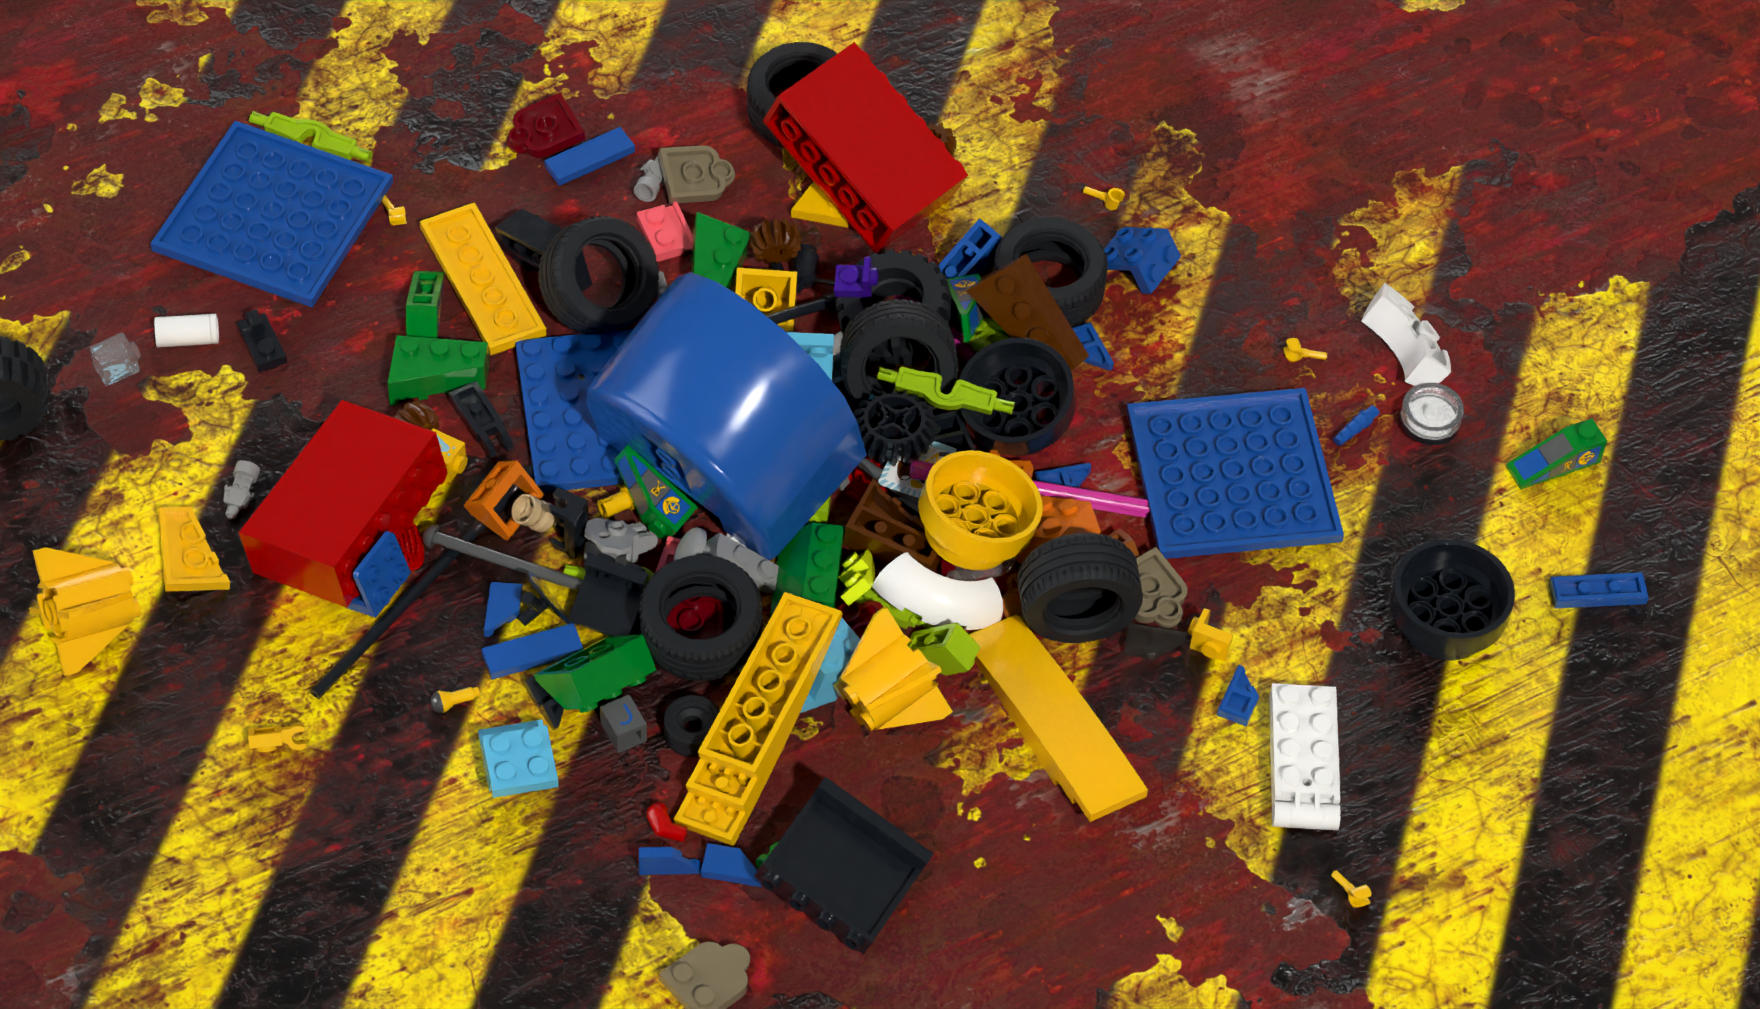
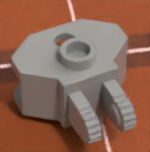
M591 519L587 521L585 528V537L591 541L586 542L584 559L586 560L588 553L594 555L604 553L613 557L616 560L615 562L627 566L628 563L638 561V554L648 550L651 551V549L656 547L658 537L653 532H648L646 526L640 522L628 525L623 520Z

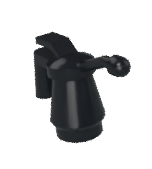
M800 244L801 249L797 251V257L792 258L794 271H797V294L804 289L813 288L817 283L834 286L835 281L817 278L816 271L819 263L817 248L811 244ZM775 262L771 263L772 270L784 271L782 262H778L777 265Z

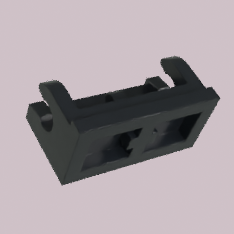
M556 488L553 493L556 506L549 505V511L552 515L556 516L555 531L564 535L565 541L561 542L551 538V545L555 549L569 554L570 558L576 559L588 540L585 537L586 523L589 520L588 500Z

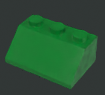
M822 523L806 525L801 528L778 554L777 565L779 568L776 591L773 592L770 618L784 592L835 609L843 550L844 526Z
M643 634L609 636L534 674V677L565 710L579 709L580 713H584L597 708V702L602 699L608 700L621 695L622 688L636 686L645 682V676L656 671V667Z

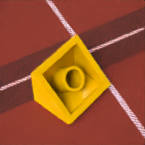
M737 267L735 294L750 302L764 315L796 306L797 271ZM794 319L777 325L784 331L793 332Z

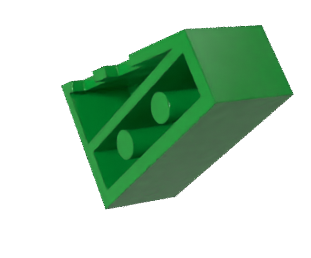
M697 212L692 233L691 273L714 280L731 290L736 279L737 267H742L748 254L752 232Z
M397 335L388 379L390 406L399 404V400L418 397L419 401L426 400L428 395L447 392V396H449L448 392L474 381H477L482 390L486 389L489 371L488 343Z

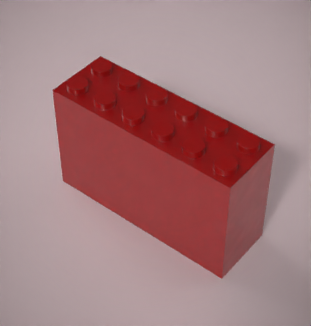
M855 42L778 95L763 119V123L874 253L877 252V254L948 202L968 177L962 163L954 159L946 149L943 141L930 131L924 119L912 110L906 98L894 89L889 83L887 76L876 68L870 61L868 54L863 49H860Z
M341 400L238 532L252 572L348 608L351 601L361 594L353 577L358 565L384 532H393L398 541L404 531L411 527L414 518L422 507L428 504L431 495L437 487L445 481L448 472L436 432Z

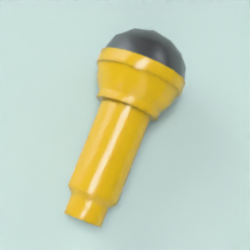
M468 687L454 692L439 690L431 697V707L438 713H445L455 704L470 701L480 696L478 687Z

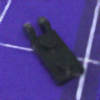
M477 381L448 392L450 402L475 440L480 442L482 450L486 453L487 457L492 458L496 456L495 446L489 436L497 434L499 442L506 451L513 448V442L504 427L503 420Z

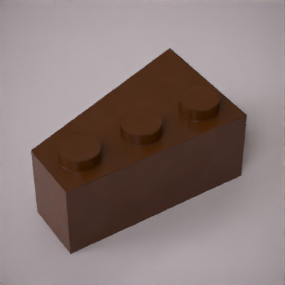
M873 478L845 526L843 545L860 553L868 549L873 559L886 565L898 556L908 552L918 563L934 572L941 561V557L928 543L922 521L917 516L913 517L901 507V502L895 497L891 498Z

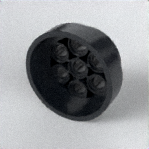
M1008 338L991 343L979 350L967 362L959 377V380L996 391L1000 395L998 397L1000 399L1015 402L1012 415L994 409L992 414L988 415L960 408V413L969 434L979 444L989 450H997L1000 454L1015 456L1037 453L1057 441L1065 433L1073 420L1077 398L1071 370L1065 359L1055 349L1038 340ZM1017 380H1026L1022 384H1014ZM1047 391L1053 392L1050 396L1047 397L1040 396L1042 393ZM1017 407H1026V409L1021 412L1014 411ZM1044 419H1052V420H1053V421L1050 422L1049 424H1041V423H1040V422H1041L1042 420H1044ZM994 421L1000 422L997 426L994 427L987 426L989 423ZM1018 434H1026L1025 436L1015 437Z
M1455 539L1434 540L1412 549L1399 563L1390 593L1391 612L1405 638L1421 653L1440 660L1464 659L1493 645L1503 635L1515 601L1513 580L1503 563L1486 549L1470 542Z

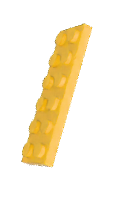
M475 202L420 221V229L482 341L488 343L490 355L516 347L515 342L546 336L545 325Z

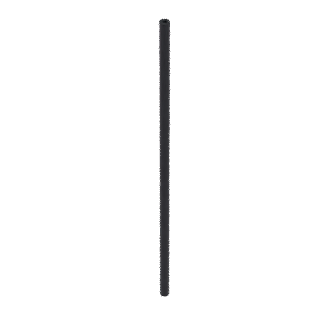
M531 463L525 471L533 479L534 472ZM513 484L493 508L494 511L499 515L522 490ZM476 519L458 539L472 542L487 526ZM448 548L310 690V694L320 699L461 552Z

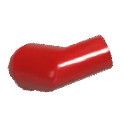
M656 802L649 806L647 809V820L653 833L660 837L684 843L688 827L672 823L665 804Z

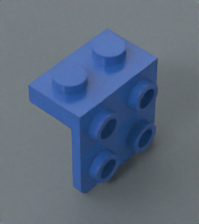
M1123 227L1116 232L1114 238L1104 248L1108 260L1107 270L1131 271L1142 294H1152L1181 257L1169 230L1162 228Z
M384 532L355 569L353 577L361 594L351 601L347 609L376 618L410 575L411 571L393 532Z

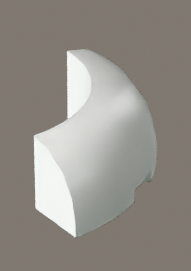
M1384 283L1367 307L1361 322L1376 332L1393 350L1402 365L1405 382L1421 387L1440 383L1451 373V364L1448 352L1446 350L1441 351L1437 344L1440 338L1427 320L1421 322L1412 311L1414 306L1407 299Z
M908 552L890 562L879 573L872 586L885 600L897 609L903 611L905 607L922 616L921 621L935 626L957 622L960 626H964L965 630L983 629L999 622L1003 614V599L999 587L992 577L979 581H962L947 578L927 569L912 558Z

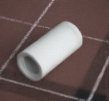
M217 313L155 317L154 326L157 348L219 344Z

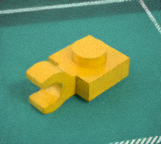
M295 723L288 727L278 725L249 728V749L257 748L258 752H270L276 750V746L286 743L294 750H303L306 748V741H295L292 736L296 732L305 731L304 724Z

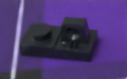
M257 309L246 312V319L236 322L258 373L286 364V354L266 314L259 315Z

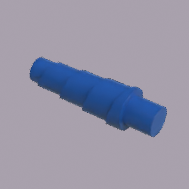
M1371 405L1366 410H1360L1333 438L1334 443L1340 446L1373 423V419L1379 415V410L1374 405Z

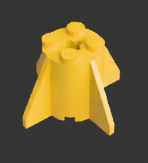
M47 547L33 550L40 579L37 588H43V593L37 594L38 605L29 608L30 614L40 615L45 629L52 628L56 635L50 637V639L56 644L64 676L78 673L131 624L134 618L141 616L139 602L136 598H133L130 588L133 585L132 573L128 567L121 568L119 564L111 561Z
M883 607L873 615L844 671L838 678V681L833 684L834 690L842 700L847 699L853 707L849 712L859 726L864 724L869 731L944 719L953 711L938 689V682L933 681L937 678L936 675L942 672L941 668L927 661L918 648L913 650L907 646L911 640L903 634L887 607Z

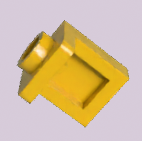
M1204 608L1200 617L1194 616L1189 626L1188 634L1192 635L1190 649L1201 652L1206 657L1216 658L1225 662L1230 653L1233 635L1209 626L1210 610Z

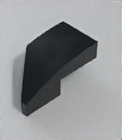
M534 676L526 679L523 684L540 713L553 731L558 729L564 708L535 680Z

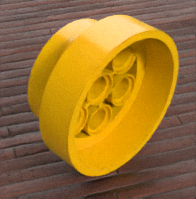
M969 450L946 455L932 466L919 496L918 509L927 541L940 557L964 569L987 570L997 567L1005 560L1019 555L1028 547L1041 520L1043 504L1037 486L1017 465L995 454Z

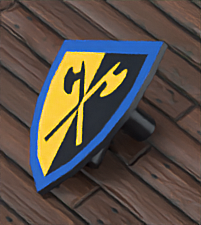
M527 573L526 577L529 583L541 597L538 599L529 591L522 595V601L528 606L525 611L517 616L524 626L528 625L548 607H551L567 624H571L568 615L545 584L533 573Z

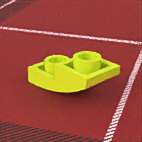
M868 549L860 555L856 552L853 553L842 563L844 569L838 578L844 583L846 589L840 597L848 606L867 592L874 584L875 566L872 554Z

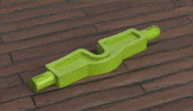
M253 111L249 118L250 123L263 126L265 131L299 143H303L309 136H314L312 147L348 160L355 157L369 163L373 156V151L358 147L356 139L332 132L327 125L316 120H296L276 112L266 116L256 111Z
M880 367L877 375V380L894 383L895 390L901 392L907 390L908 394H918L929 404L944 410L965 408L991 415L994 409L1012 415L1015 402L997 398V392L994 390L982 388L964 380L955 381L951 393L943 394L940 391L942 376L938 373L918 371L906 367H900L899 372Z

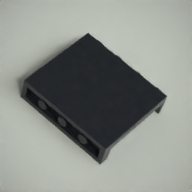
M825 777L770 855L762 863L754 877L760 881V884L765 889L776 892L785 898L793 909L800 912L803 911L813 918L821 929L831 931L841 938L848 948L859 951L864 955L934 853Z

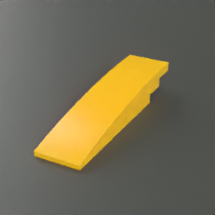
M784 592L698 750L700 760L686 784L688 793L673 819L676 824L687 826L690 831L726 844L735 845L806 701L842 618V611Z
M1017 614L969 634L980 646L975 657L976 665L1054 785H1061L1072 804L1078 803L1089 822L1147 797L1148 789L1114 739L1067 675Z

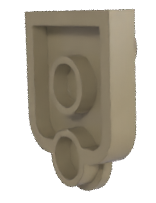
M709 146L660 148L658 157L670 204L676 201L677 203L715 201L722 196L725 187L730 186L734 181L735 171L732 164L720 159L716 150Z
M1155 547L1136 558L1143 602L1134 619L1141 623L1155 622L1161 627L1172 628L1177 626L1182 620L1183 609L1181 605L1184 603L1187 595V586L1158 548Z
M704 942L660 972L659 980L685 1009H727L747 992L748 977L745 971L750 965V955L747 949L739 944H728L722 947L715 942Z

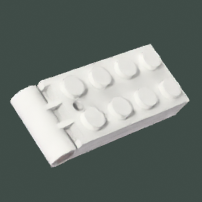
M1272 683L1269 696L1272 827L1339 830V804L1341 799L1336 687Z

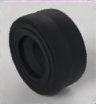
M697 695L684 696L672 702L667 708L663 720L664 738L668 746L682 756L699 757L698 750L720 712L718 707L711 700ZM689 721H697L702 727L698 731L690 732L684 728V725Z

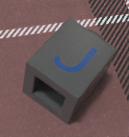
M630 695L611 699L605 705L600 706L601 726L617 753L647 741V723Z

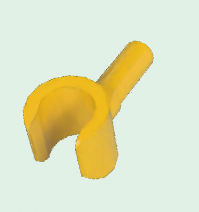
M1087 186L1083 190V193L1105 201L1106 208L1111 211L1118 208L1125 196L1124 192L1119 188H1112L1108 193Z
M384 195L381 202L388 212L390 225L407 224L404 206L394 208L388 197Z
M1297 338L1287 339L1288 347L1283 348L1285 356L1290 362H1296L1302 357L1322 360L1327 358V353L1302 348Z
M1337 870L1331 874L1348 893V899L1352 907L1359 908L1371 903L1368 897L1372 893L1366 884L1355 888Z

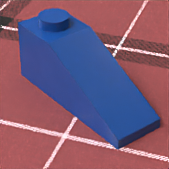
M979 218L938 265L940 272L945 274L947 279L978 273L981 277L994 266L995 252L1002 239L1001 235Z

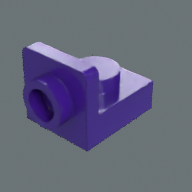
M871 257L864 258V265H837L834 285L835 297L871 298L872 287L878 285V268H873Z

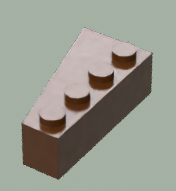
M1026 253L980 279L966 290L1011 338H1029L1051 346L1065 359L1070 370L1078 367L1089 357V354Z

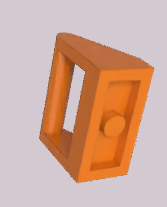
M517 460L498 462L463 505L472 516L505 540L511 538L520 524L516 523L512 516L505 524L493 508L509 488L515 484L525 493L535 496L539 500L544 496L541 489Z

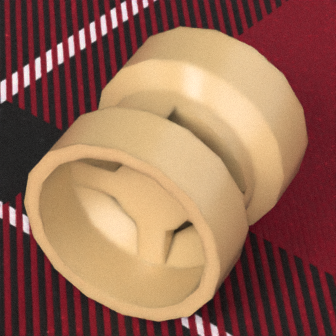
M530 494L519 496L512 507L513 520L522 526H528L536 532L542 533L551 528L556 516L552 515L549 511L550 503L539 500Z

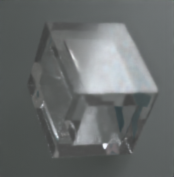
M123 332L89 347L93 367L106 386L140 372L137 360L141 358L139 349L134 341L129 343Z

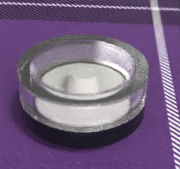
M1422 383L1414 386L1406 393L1400 413V424L1404 432L1419 443L1426 445L1444 444L1451 441L1459 432L1464 414V405L1459 395L1451 388L1438 383Z

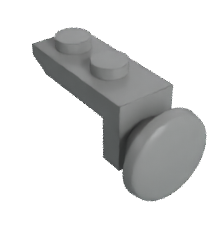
M692 528L682 537L676 548L674 560L696 555L721 557L724 560L737 564L743 571H746L753 579V582L756 583L759 591L771 594L776 591L779 566L720 532L707 541V533L704 529Z

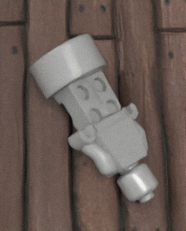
M658 156L655 161L649 160L642 166L641 170H644L645 175L639 178L634 187V193L637 198L645 202H651L656 198L660 189L659 183L665 184Z
M245 460L237 461L233 471V476L235 477L233 485L230 487L225 485L223 501L228 504L225 515L229 519L237 518L239 510L247 508L250 501L254 499V493L250 494L249 490L251 485L256 483L260 468L252 462Z

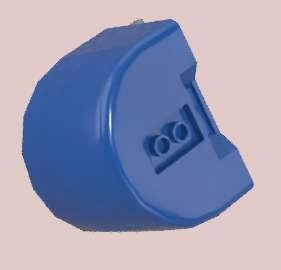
M691 272L680 275L673 281L620 345L587 389L588 409L599 435L604 441L619 452L629 445L661 475L720 518L725 532L746 548L768 560L775 558L837 488L840 491L845 489L850 483L848 476L867 455L855 416L843 394L820 365L787 332L750 302L718 282Z

